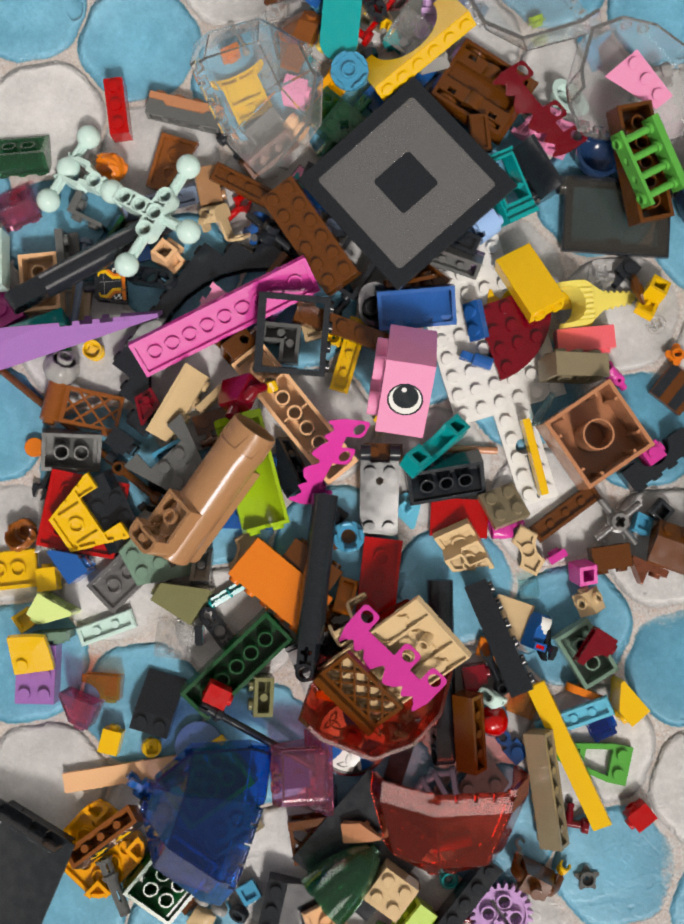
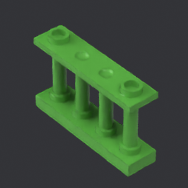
M658 113L641 121L643 124L642 128L626 136L622 130L610 137L612 147L616 150L641 209L654 205L653 197L669 189L673 193L684 189V171ZM647 134L651 145L633 154L629 143ZM655 152L659 164L641 172L637 161ZM663 170L667 182L649 190L645 179Z

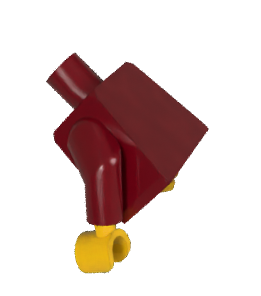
M249 372L222 381L220 394L218 395V404L226 411L225 417L231 420L235 413L249 411L259 393L266 391L272 393L279 388L275 380L260 382Z

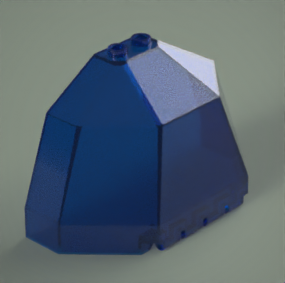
M250 739L191 743L155 775L153 782L150 781L146 791L148 797L146 801L143 800L140 813H142L153 868L201 902L221 906L235 891L237 882L240 880L244 867L237 863L245 864L250 846L244 843L252 844L257 827L251 823L259 824L263 812L260 806L265 803L272 756L269 746Z

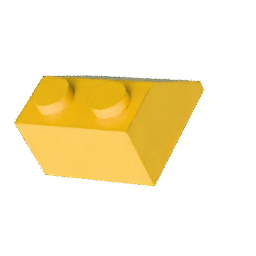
M615 675L611 677L610 702L615 711L614 716L624 725L628 723L633 727L650 710L624 680Z

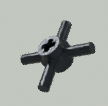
M251 211L246 214L245 217L255 224L259 232L251 235L252 241L260 240L268 245H272L276 241L288 252L293 249L292 244L281 236L280 231L282 230L274 219L267 218L263 222Z

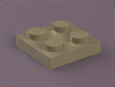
M513 482L478 495L477 499L495 531L530 516V512Z

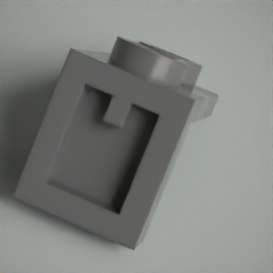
M76 190L67 208L71 215L70 218L78 223L82 221L88 223L87 226L95 231L99 229L105 231L106 227L102 223L81 213L87 207L88 198L84 193Z

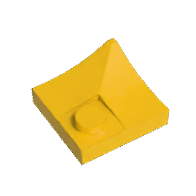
M8 635L7 643L14 675L54 670L55 662L46 635Z

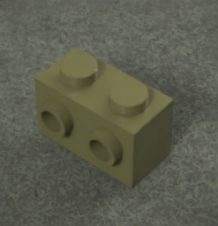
M258 673L248 682L251 698L247 700V709L250 710L253 717H273L274 677L271 673Z

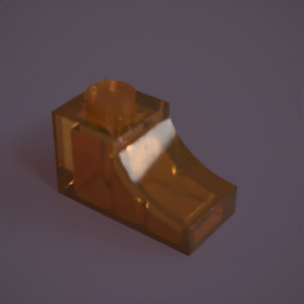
M86 671L82 674L81 682L95 687L100 694V699H104L106 703H117V701L123 698L125 674Z

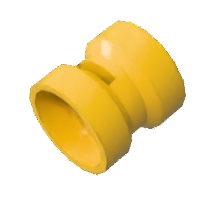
M89 340L84 343L82 347L84 356L95 362L104 358L105 348L103 345L95 340Z

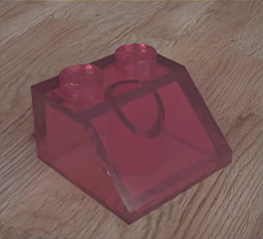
M29 182L0 195V221L8 233L18 231L29 223H36L43 217Z
M72 686L59 693V699L67 720L73 724L74 728L84 731V729L88 730L96 723L105 703L104 700Z

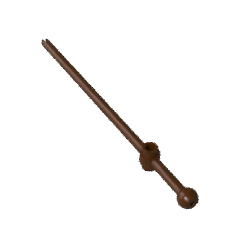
M7 369L0 370V374L42 408L44 400ZM60 423L66 429L81 431L76 426ZM101 448V458L112 466L113 473L126 477L149 496L152 505L158 506V498L163 493L153 491L125 468L126 462L116 460L113 464L107 461L105 457L108 453Z

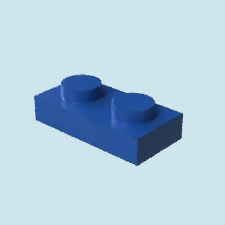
M476 299L463 304L470 342L489 337L482 299Z

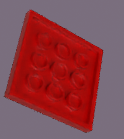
M52 468L36 541L37 546L69 551L49 519L82 479L83 474ZM118 482L127 499L130 484ZM104 544L75 551V553L114 559L115 553L109 555Z

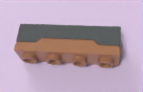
M150 90L145 109L148 119L215 135L223 129L226 117L224 107L218 103L208 104L197 98L193 100L186 99L183 95H169L162 90Z

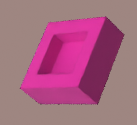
M555 547L548 551V556L544 558L548 564L553 565L568 556L565 548L558 549V547Z

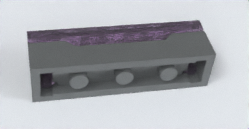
M449 246L430 264L476 280L485 252L477 250L473 257Z

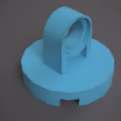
M342 51L336 55L331 63V78L334 84L341 90L348 92L358 90L368 79V63L364 56L357 51Z

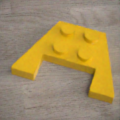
M89 472L83 475L82 479L49 519L70 552L129 538V531L122 521L104 531L82 499L83 496L99 487Z

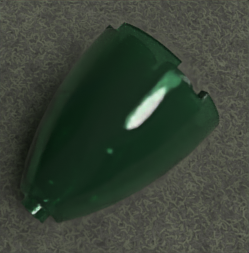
M368 843L346 848L313 867L304 875L301 882L310 896L314 897L316 902L322 907V911L335 924H345L361 905L370 890L380 863L378 855L381 852L374 844L370 846Z

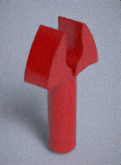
M240 195L234 197L235 207L230 211L229 222L240 212L247 214L251 210L252 201H249L245 206H241V202L246 198Z

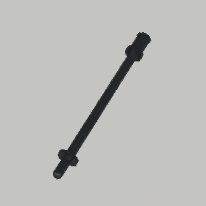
M205 702L200 703L197 710L212 717L213 721L222 720L311 769L313 777L320 774L329 780L335 779L333 772L322 767L323 761L319 760L315 763L231 717L225 711Z

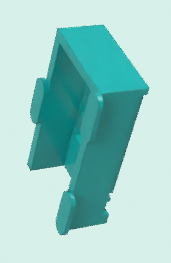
M513 146L489 155L495 162L502 159L509 177L518 185L514 189L519 198L518 200L507 204L504 198L493 208L504 220L501 228L540 210L533 200L512 150Z

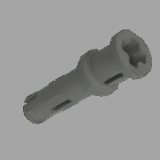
M108 854L98 859L95 864L100 868L102 873L101 879L104 883H107L120 917H124L131 913V909L126 897L122 894V887L118 879L119 871L115 869L112 861L113 856Z

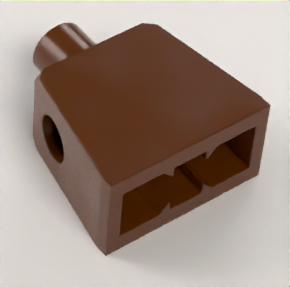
M256 326L250 331L245 328L237 332L221 345V356L231 367L233 362L255 346Z

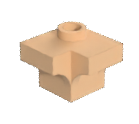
M162 237L150 251L152 261L161 268L170 270L175 276L186 263V260L181 257L184 247L170 237L166 240Z

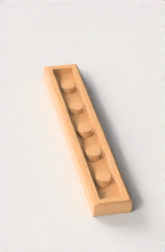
M174 754L64 772L62 774L65 793L126 784L129 781L126 775L131 770L139 776L140 780H143L145 777L150 780L161 778L180 764L179 759Z

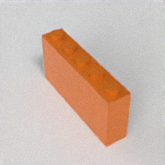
M257 536L229 570V579L236 585L240 583L244 586V591L250 597L256 596L260 599V605L267 610L271 608L275 612L274 616L281 622L287 621L290 624L289 628L297 634L304 573ZM329 593L327 606L333 600V597Z

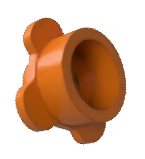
M675 343L670 350L665 352V357L670 363L678 366L681 364V360L684 359V351L678 343Z

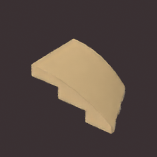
M468 518L433 533L434 540L442 549L444 561L452 572L476 570V567L486 566L489 569L495 568L483 542Z

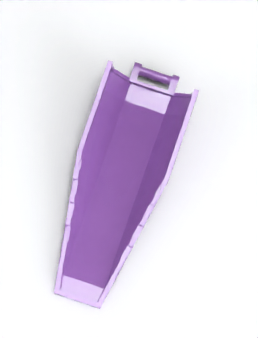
M163 310L121 313L120 317L110 318V314H103L101 319H92V315L84 316V320L72 321V325L60 326L59 322L0 327V370L155 319L163 314Z

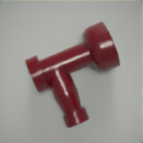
M567 802L565 814L567 827L580 829L581 833L588 834L590 826L588 819L583 817L580 821L573 820L575 803Z

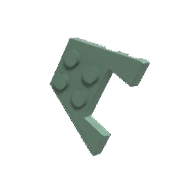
M131 539L118 551L137 586L189 576L191 572V562L184 566L176 564L170 566L169 562L163 557L142 553Z

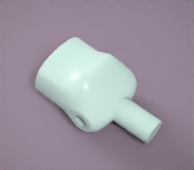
M481 687L478 692L483 693L484 704L491 709L502 707L508 701L507 697L502 696L493 689Z

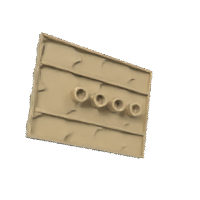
M420 595L397 609L369 631L394 655L404 644H410L417 650L421 658L410 671L419 679L431 668L437 669L444 676L468 660L472 655L468 648L451 632L450 628L425 603ZM352 642L345 649L330 658L322 667L328 666L348 649L365 665L363 659L364 650L354 651V642ZM407 649L403 651L402 657L406 662H412L415 659V654ZM347 657L343 660V666L353 667V662ZM379 666L369 669L382 682L385 667ZM329 671L333 677L340 678V671ZM343 671V678L353 679V672ZM357 673V680L367 681V676ZM436 674L430 675L428 677L429 684H433L440 677ZM343 683V687L347 691H353L352 684ZM357 685V692L367 693V686ZM385 685L403 704L412 698V696H401L402 686L391 687ZM371 687V694L381 695V690ZM357 697V701L360 704L367 705V698ZM371 699V706L381 707V700ZM384 701L385 708L396 707L393 702ZM371 711L370 713L376 720L381 717V712Z

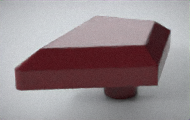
M151 387L134 397L141 426L149 420L161 405Z

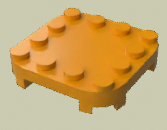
M103 799L91 801L63 831L76 838L72 842L75 844L119 810ZM137 829L98 859L112 854V861L115 869L119 871L118 879L121 883L141 862L146 853L148 843L141 831ZM98 859L84 869L73 870L68 862L64 872L85 891L84 896L89 899L91 897L99 899L107 898L111 895L107 883H104L101 879L102 873L99 866L95 864Z

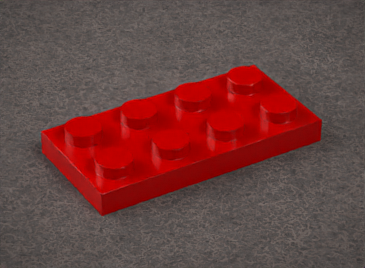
M365 536L358 595L365 592L367 599L356 605V613L363 605H369L379 616L389 617L395 612L402 540ZM368 610L362 612V614L373 615Z

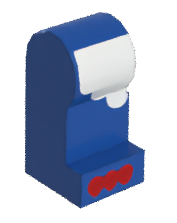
M539 612L532 613L520 644L545 652L547 645L544 644L547 631L552 625L550 616Z

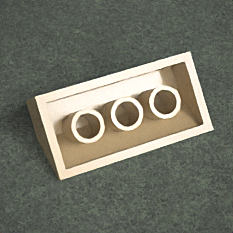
M185 363L150 421L146 431L167 443L178 439L167 425L179 414L184 417L186 425L189 423L191 411L196 409L195 407L201 402V399H199L203 392L206 393L211 385L209 383L210 378Z

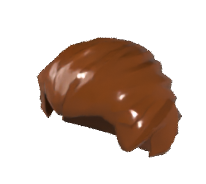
M23 517L7 526L8 531L5 532L4 536L5 543L11 551L21 552L29 548L36 541L37 526L29 518Z

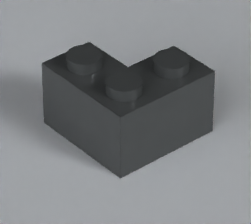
M265 321L264 344L280 345L278 362L281 365L299 366L302 326L300 324Z

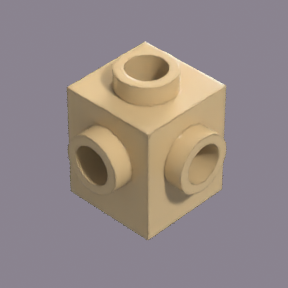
M588 585L577 589L578 592L572 596L574 606L577 608L581 618L597 614L606 608L602 594L597 586L590 588Z

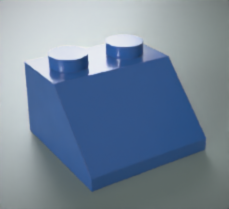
M59 549L47 551V554L68 585L79 582L97 569L95 567L96 561L91 555Z

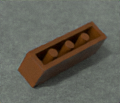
M463 689L452 694L456 770L477 776L487 770L483 693Z

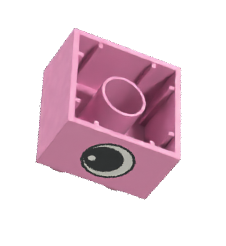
M391 324L389 338L378 337L366 414L377 416L375 431L423 438L437 367V331Z

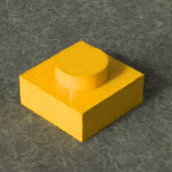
M29 606L11 617L21 634L36 625V623L30 620L31 617L26 615L30 608Z

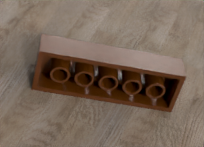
M652 100L618 105L606 112L610 137L622 130L626 136L642 128L643 124L641 121L654 115ZM646 134L630 142L629 145L633 154L650 146L651 143ZM613 149L629 227L661 221L675 216L670 189L653 197L654 205L641 209L616 150ZM654 152L638 160L637 163L641 172L659 164V161ZM662 170L645 179L649 190L667 182V179Z
M292 175L260 199L299 256L304 255L315 279L326 295H334L362 274L298 180Z

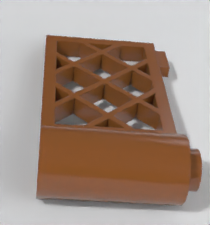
M48 381L39 418L46 425L63 423L100 431L102 436L108 437L113 429L106 428L102 421L111 416L115 422L114 427H119L125 397ZM70 392H78L82 399L73 404L69 398ZM96 396L100 399L101 403L92 408L87 399ZM111 400L119 401V408L111 412L106 403ZM85 401L90 410L80 415L75 406ZM104 405L109 414L99 419L95 410ZM72 408L78 415L73 420L64 419L65 412ZM92 412L97 421L87 424L83 417Z

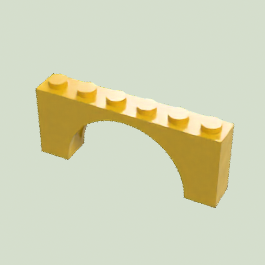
M437 0L433 3L437 11L435 26L428 38L412 52L392 60L378 59L372 54L366 59L369 69L367 82L383 101L476 26L469 10L458 0Z

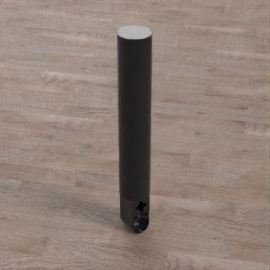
M139 220L7 291L4 298L15 314L22 313L113 265L116 257L121 253L128 252L138 237L135 227ZM166 227L160 235L159 239L168 235L174 230Z
M312 493L296 639L298 641L295 675L301 682L314 680L318 671L320 646L324 640L338 496L331 494ZM306 650L312 651V654H306ZM305 667H307L310 670V676L308 678L304 677L303 670Z
M427 580V604L450 628L451 632L454 633L453 580ZM455 669L444 675L447 680L446 685L429 701L431 756L435 766L455 764L456 761L452 694L455 693ZM441 679L431 684V686H439L441 683Z

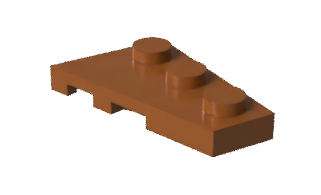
M162 132L146 187L155 191L162 187H169L178 173L176 168L177 160L185 154L193 155L199 143Z

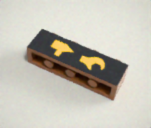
M126 805L76 842L69 859L72 869L86 868L144 825L147 821L139 806Z

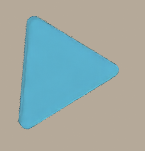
M407 492L399 495L398 517L410 529H414L421 504L410 506Z

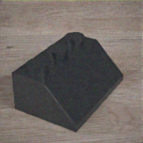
M532 134L513 149V152L533 200L539 205L556 195L564 181L536 136Z

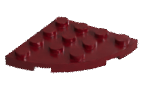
M512 295L483 305L489 337L484 339L491 358H494L493 364L500 381L519 372L536 356L546 339L551 322V313H549L542 320H535L529 323Z

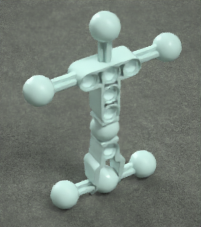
M92 125L82 126L78 130L76 135L78 144L72 153L69 152L68 156L58 161L56 166L57 173L53 175L55 178L50 188H45L38 192L36 197V203L40 210L47 213L54 212L61 203L59 194L65 184H67L70 188L84 194L89 192L101 196L105 202L117 204L127 212L139 217L140 220L135 227L138 237L129 251L119 254L114 261L116 272L123 277H131L138 272V257L146 244L155 243L166 227L176 231L178 239L184 244L196 243L201 236V228L196 221L191 219L180 221L172 217L179 207L180 201L177 195L187 179L195 178L200 173L201 165L199 159L192 154L182 155L177 160L176 168L178 173L170 186L160 188L154 198L150 200L124 187L117 180H109L105 176L102 177L91 162L83 158L87 150L96 148L101 141L99 130ZM80 166L85 168L88 173L84 175L83 179L79 178L75 181L80 175Z

